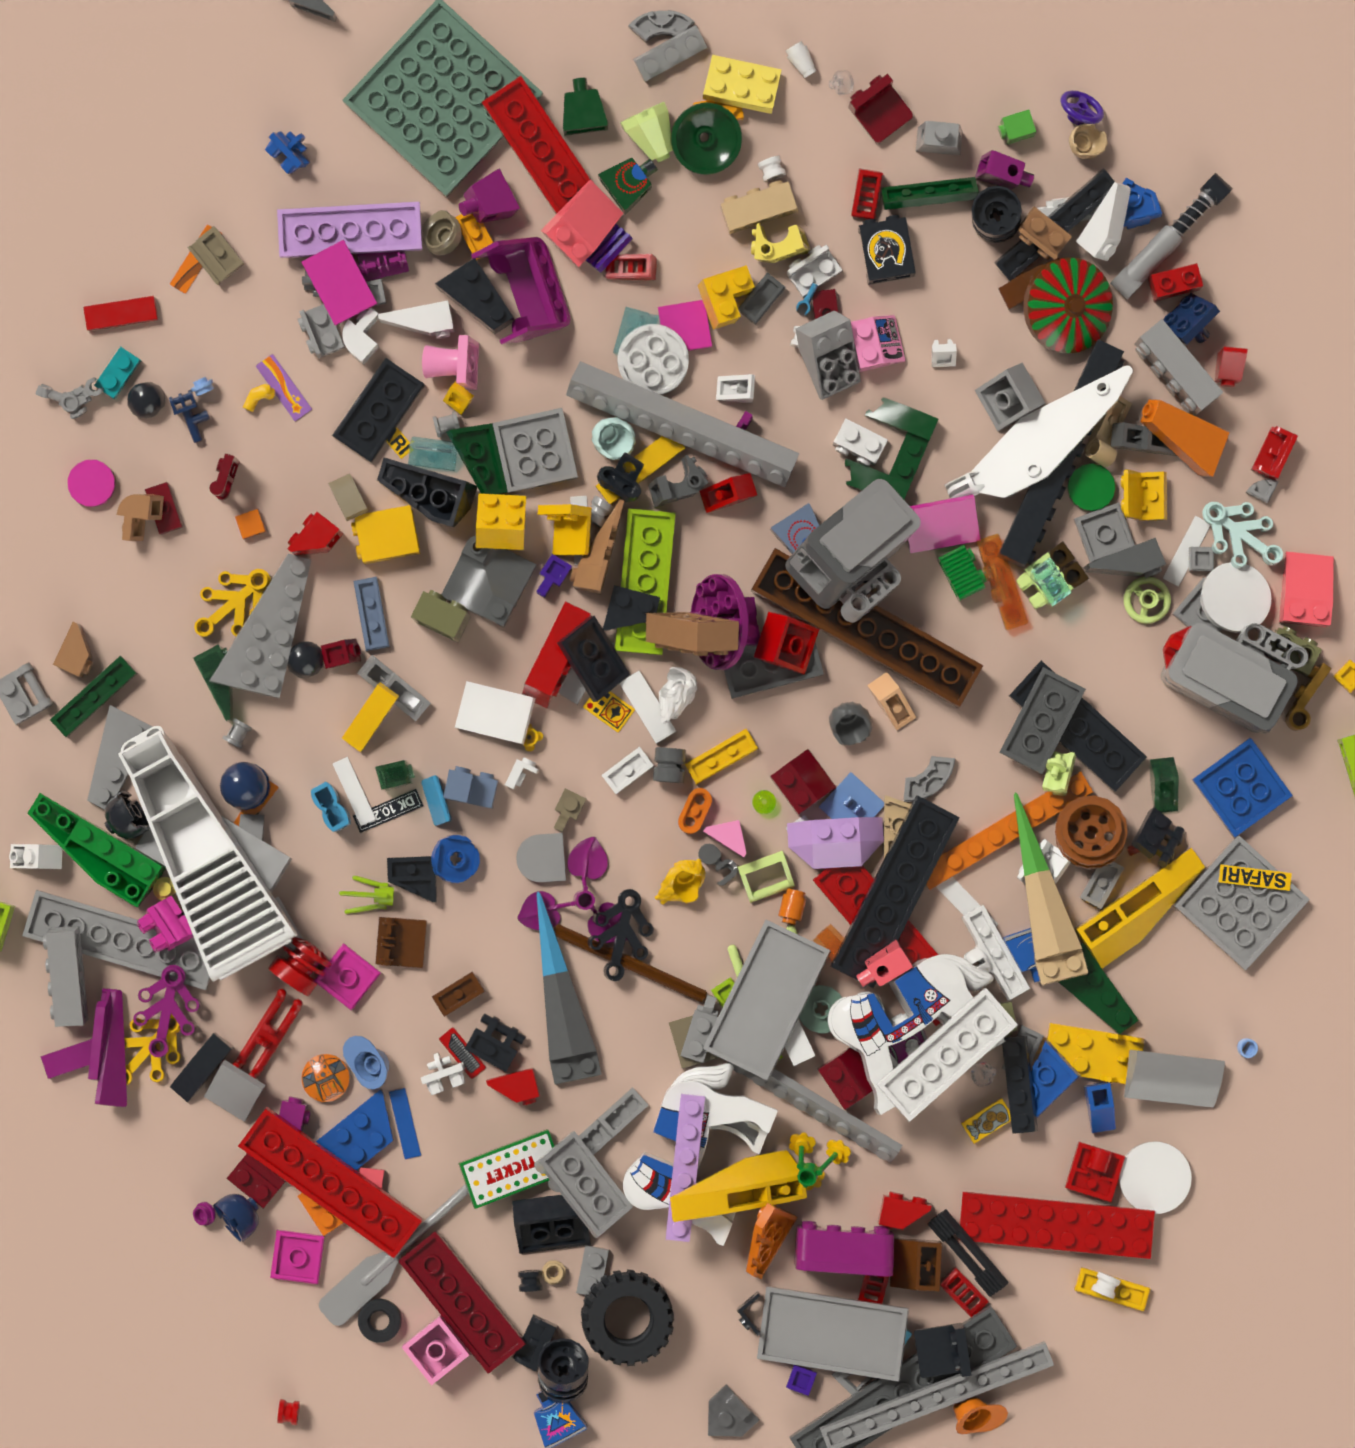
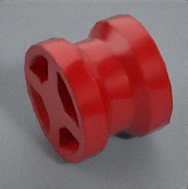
M280 1399L277 1423L290 1422L291 1425L297 1426L300 1401L289 1403L284 1399Z

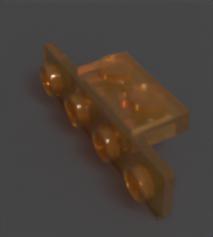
M999 534L977 540L976 544L984 565L983 573L986 580L990 583L992 589L990 591L993 602L997 604L1005 630L1028 624L1009 563L997 557L1002 547Z

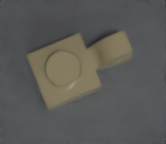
M565 788L555 808V811L561 814L554 829L563 832L569 818L577 820L587 798Z

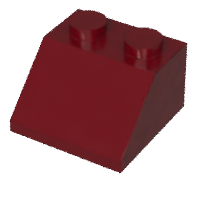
M809 749L770 776L797 815L836 788Z
M850 1047L817 1068L844 1110L873 1091L867 1080L860 1053Z

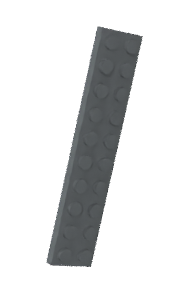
M991 1305L962 1323L965 1328L971 1369L999 1359L1017 1347ZM916 1353L902 1362L900 1381L877 1378L790 1435L789 1438L796 1448H827L820 1427L960 1373L922 1378ZM892 1428L841 1448H863Z

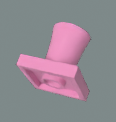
M459 335L458 349L426 345L422 355L424 377L427 379L439 376H457V384L467 390H477L479 342L468 335Z

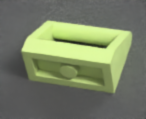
M783 851L737 867L750 903L795 887ZM781 862L787 880L751 892L745 874Z

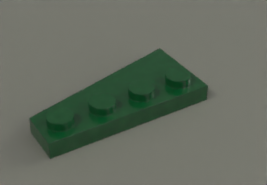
M1082 942L1080 945L1088 974L1058 981V983L1115 1032L1121 1034L1139 1020Z

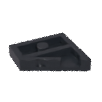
M614 585L603 630L609 631L646 623V613H657L660 597Z
M431 856L387 858L389 883L431 902H437L436 875L433 872Z

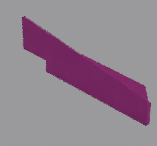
M102 988L101 1001L97 1002L95 1009L88 1079L98 1081L95 1104L127 1106L122 991L117 989Z

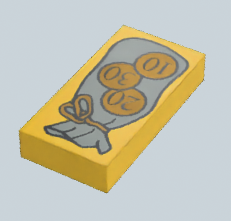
M1000 1098L961 1122V1125L973 1144L1009 1123L1011 1121L1010 1111L1003 1099Z

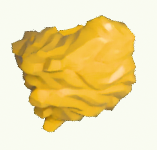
M701 859L680 860L674 863V867L669 869L665 879L662 881L661 888L658 890L659 892L655 899L660 900L662 905L667 901L695 902L699 897L698 891L704 883L706 876Z

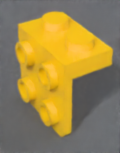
M1130 469L1124 470V475L1121 477V487L1124 490L1121 510L1124 516L1138 521L1167 520V472L1140 473Z

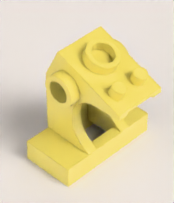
M758 223L756 229H752V235L756 237V241H752L751 254L755 255L754 259L757 261L776 263L799 254H808L810 247L804 229L797 224L788 227V235L783 241L771 243L766 237L763 226Z

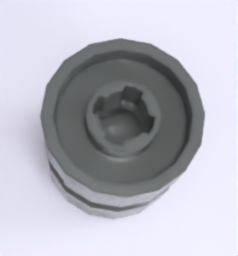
M656 747L654 761L658 763V766L654 767L653 781L684 783L685 770L681 765L685 763L686 750Z

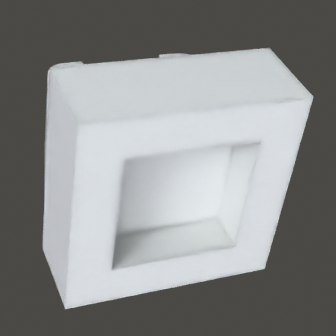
M948 339L947 344H939L938 340H934L931 357L932 367L956 366V344H953L951 339Z

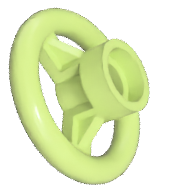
M1137 578L1129 584L1124 593V607L1129 616L1137 622L1144 624L1158 622L1165 617L1170 609V592L1167 586L1157 578ZM1153 584L1161 590V593H1156L1151 589L1143 591L1139 585ZM1132 592L1139 597V603L1142 606L1140 615L1132 608ZM1145 596L1151 597V604L1144 602ZM1164 600L1162 609L1156 615L1147 617L1149 609L1155 607L1158 601Z

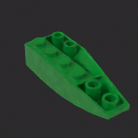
M39 793L27 813L97 884L137 908L153 890L154 884L166 869V866L42 793Z

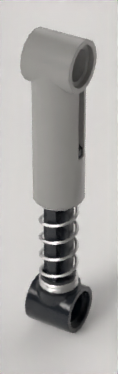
M1215 173L1200 188L1201 193L1198 194V199H1194L1193 204L1187 206L1184 213H1180L1178 220H1173L1172 226L1165 225L1110 284L1128 300L1157 267L1183 242L1181 236L1184 237L1183 234L1188 229L1191 230L1192 224L1194 222L1197 223L1196 220L1201 215L1204 216L1203 213L1207 209H1210L1213 205L1217 206L1233 188Z

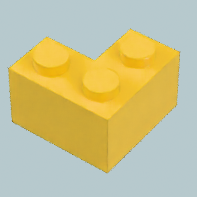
M747 265L702 279L697 285L713 330L733 324L741 317L734 298L747 295L755 288Z

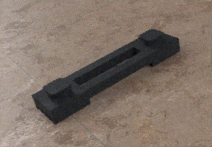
M947 1209L929 1221L928 1226L942 1242L945 1241L974 1274L975 1281L989 1297L1009 1283ZM952 1235H957V1237L963 1242V1244L968 1248V1250L985 1268L984 1271H982V1269L976 1264V1262L970 1257V1255L964 1250V1248L958 1243V1241Z

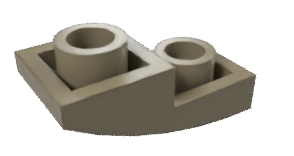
M350 474L328 483L346 521L368 512Z

